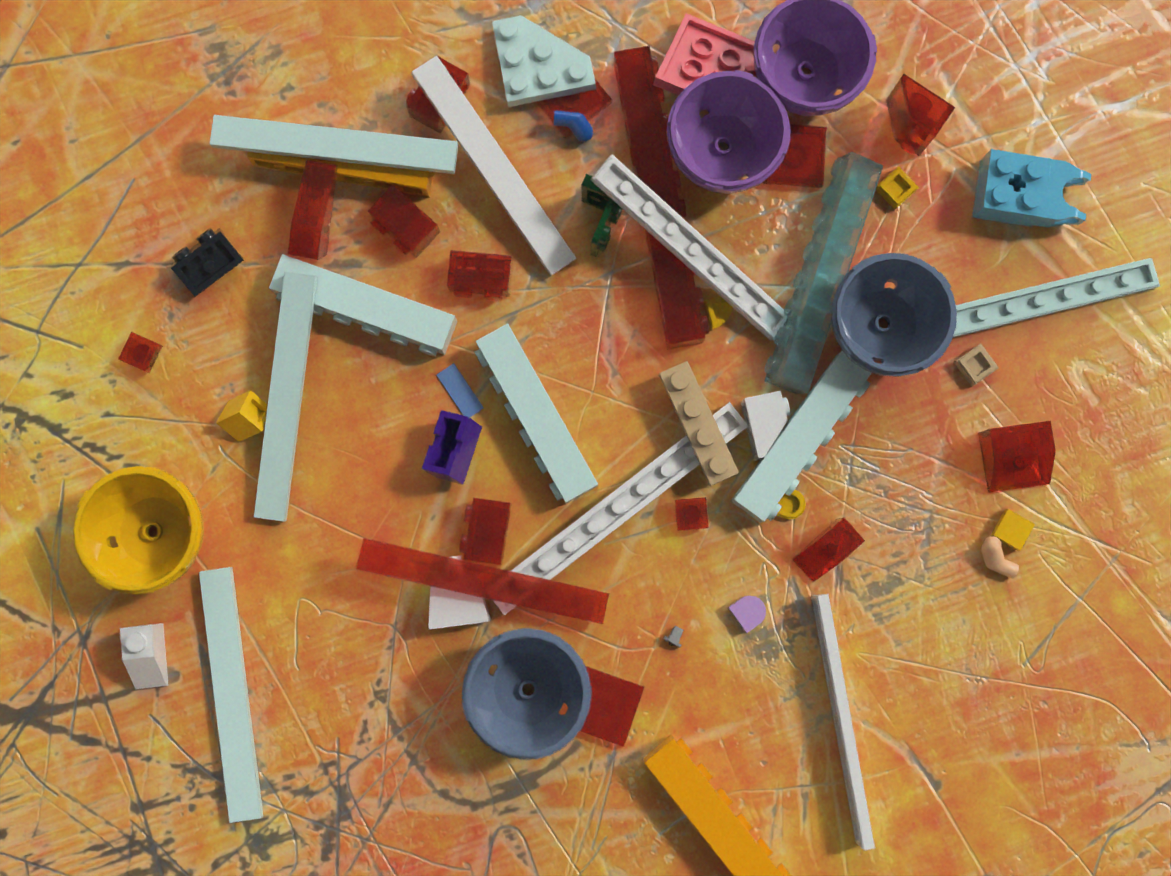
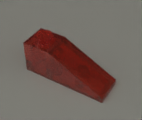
M306 160L291 222L288 255L319 260L327 255L338 165Z

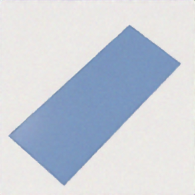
M454 363L437 374V377L464 416L471 417L484 408Z

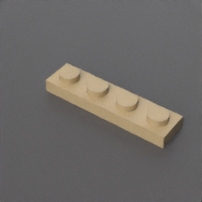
M688 361L659 373V377L709 486L739 474Z

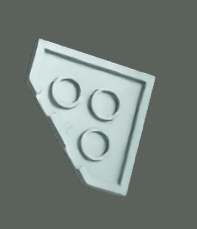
M521 15L492 21L509 107L596 90L591 58L587 54Z

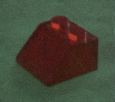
M905 74L902 75L886 99L894 140L900 143V147L904 151L918 156L923 153L936 137L955 109L953 105Z
M1051 421L992 428L978 433L988 493L1050 484L1056 453Z

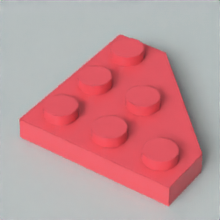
M686 13L659 68L653 85L680 95L696 79L715 72H735V70L751 73L754 77L756 76L753 54L755 41Z

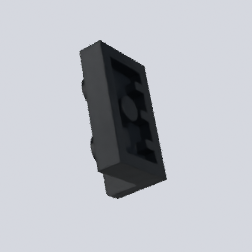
M209 228L196 238L199 242L190 250L185 246L172 256L174 262L171 264V269L195 297L244 261L220 228L216 231Z

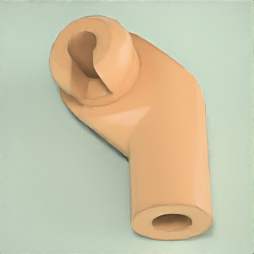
M994 536L987 537L981 548L985 565L990 570L1014 579L1018 573L1019 565L1004 559L1000 539Z

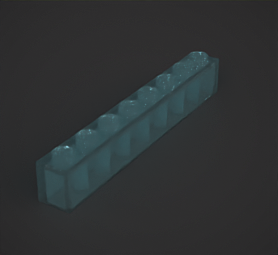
M850 152L837 158L831 168V175L833 177L830 186L825 189L822 195L821 202L824 204L821 213L817 215L813 222L812 230L814 233L811 242L806 245L803 252V259L805 260L802 269L796 274L793 282L795 287L793 296L784 308V315L787 316L785 323L775 335L774 343L776 347L773 355L769 357L765 365V373L767 374L764 382L794 394L809 392L831 325V306L839 284L849 271L883 165L855 152Z

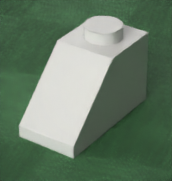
M781 391L748 397L741 401L744 419L748 425L747 432L754 461L761 460L766 456L788 421L787 416L790 415L789 402L786 397L782 398Z
M163 623L120 628L122 660L135 689L168 686Z

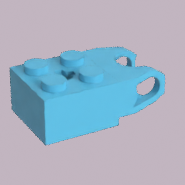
M991 149L980 160L972 217L1028 227L1033 225L1047 228L1063 224L1080 225L1086 220V214L1070 206L1065 201L1063 188L1073 185H1085L1087 181H1091V173L1081 170L1067 161Z

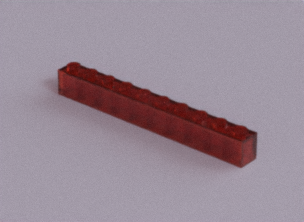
M650 46L615 51L613 66L633 172L682 218L686 217L684 199L679 200L677 189L681 188L680 175L678 170L673 171L671 160L674 159L667 140L666 131L669 117L667 113H662L661 103L664 102V91L662 88L653 85L655 74L659 71L657 56H651ZM644 228L667 350L702 344L705 340V335L709 334L707 317H701L699 305H703V294L701 287L695 286L694 276L696 274Z

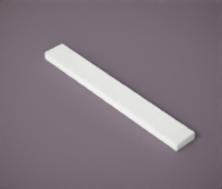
M436 55L413 70L411 75L549 275L552 276L576 259L575 255L438 56Z
M613 154L606 159L590 179L769 340H774L792 318L790 314Z
M829 594L812 595V605L855 841L863 850L874 849L875 845Z

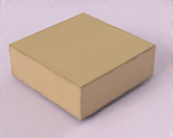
M982 344L977 345L954 362L971 386L976 385L999 368Z

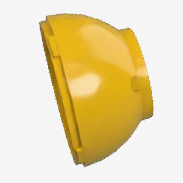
M135 466L121 468L107 474L93 484L89 490H86L77 505L78 509L75 514L73 527L75 550L81 564L89 575L95 579L94 581L109 590L119 593L142 594L166 587L188 571L201 549L204 525L203 515L196 498L185 484L160 469ZM152 526H156L158 530L155 537L149 535V529ZM112 537H115L118 547L114 548L111 546L110 539Z

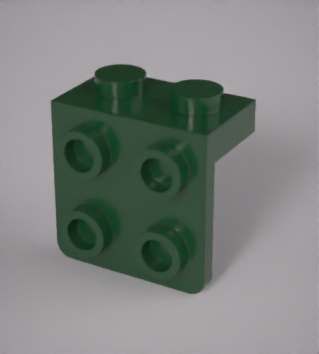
M586 174L581 184V200L584 203L604 210L591 241V255L597 257L599 250L605 252L611 238L610 232L612 228L610 224H617L622 208L590 180L593 176Z

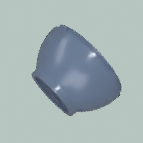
M886 253L866 258L846 273L837 288L831 306V323L834 337L846 356L854 364L868 372L880 376L894 377L918 373L939 360L952 341L957 323V309L954 295L950 289L951 285L944 275L919 258L907 254ZM892 282L895 288H884L885 283ZM879 319H885L888 322V327L881 328L878 324Z
M523 628L500 634L480 648L470 661L464 676L462 704L471 729L493 751L510 758L535 760L560 751L574 739L585 723L590 709L592 692L584 662L572 646L559 636L546 631ZM492 665H497L498 667L496 668L494 674L491 675L489 673L490 667ZM527 683L534 686V693L531 695L524 694L522 687ZM565 703L568 709L565 714L561 715L559 711Z

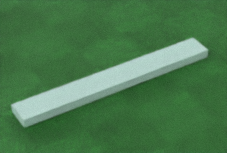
M222 115L213 116L210 137L212 148L455 174L458 153V141Z
M1148 258L956 305L957 323L953 338L1160 287L1153 260Z
M284 272L254 518L287 521L317 285V276Z
M233 567L200 571L199 577L229 823L259 819L263 817V808Z

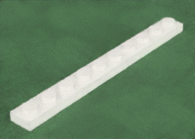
M730 402L713 414L725 443H728L748 427L747 423ZM687 436L485 590L501 612L506 615L697 467L699 462Z

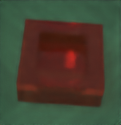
M131 332L118 360L150 374L163 346Z
M706 497L674 500L677 531L709 528Z

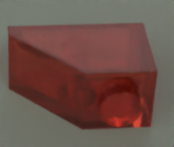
M844 517L838 518L793 557L792 560L814 582L845 560L865 540Z

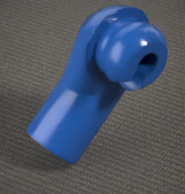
M555 110L554 126L569 127L574 136L581 142H587L593 137V128L582 113Z

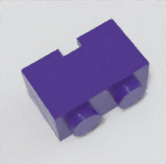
M441 410L433 433L436 436L433 445H429L422 469L436 478L463 485L482 426L468 416Z

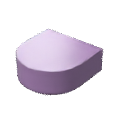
M744 596L728 607L745 633H748L762 623L766 615L764 603L755 596Z

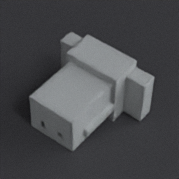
M674 626L668 637L664 636L663 640L669 642L671 646L674 645L680 648L679 639L684 630Z

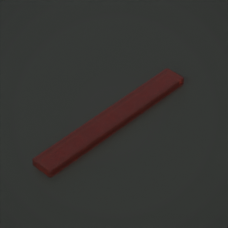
M363 538L356 566L358 571L596 624H603L609 593L366 538Z

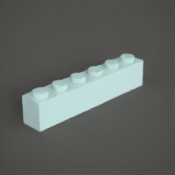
M281 255L269 289L277 295V300L281 301L284 272L317 276L314 314L321 316L324 311L334 315L333 320L350 326L351 322L363 325L361 330L372 335L379 336L380 332L391 335L390 340L397 344L407 346L408 342L419 345V351L431 356H436L437 352L446 354L458 322L455 315L290 256Z
M507 323L476 340L479 349L475 351L479 362L483 368L488 365L494 374L489 379L497 394L504 392L509 401L504 406L512 421L518 418L524 429L520 430L519 433L526 446L533 445L537 451L538 456L534 457V460L541 473L544 474L548 471L553 483L549 484V487L557 501L563 498L567 504L596 488L598 483L509 324Z
M843 351L837 354L779 433L766 456L758 462L731 502L760 523L765 522L766 519L772 521L782 507L778 504L784 494L790 496L800 481L796 479L802 469L805 471L809 470L817 459L814 452L821 444L825 447L835 434L832 427L837 420L843 422L853 409L849 404L855 395L860 398L869 387L870 382L867 379L871 372L854 364Z

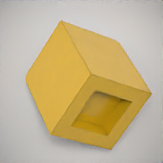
M249 390L226 403L216 424L237 441H242L262 432L266 422L268 405L254 392Z

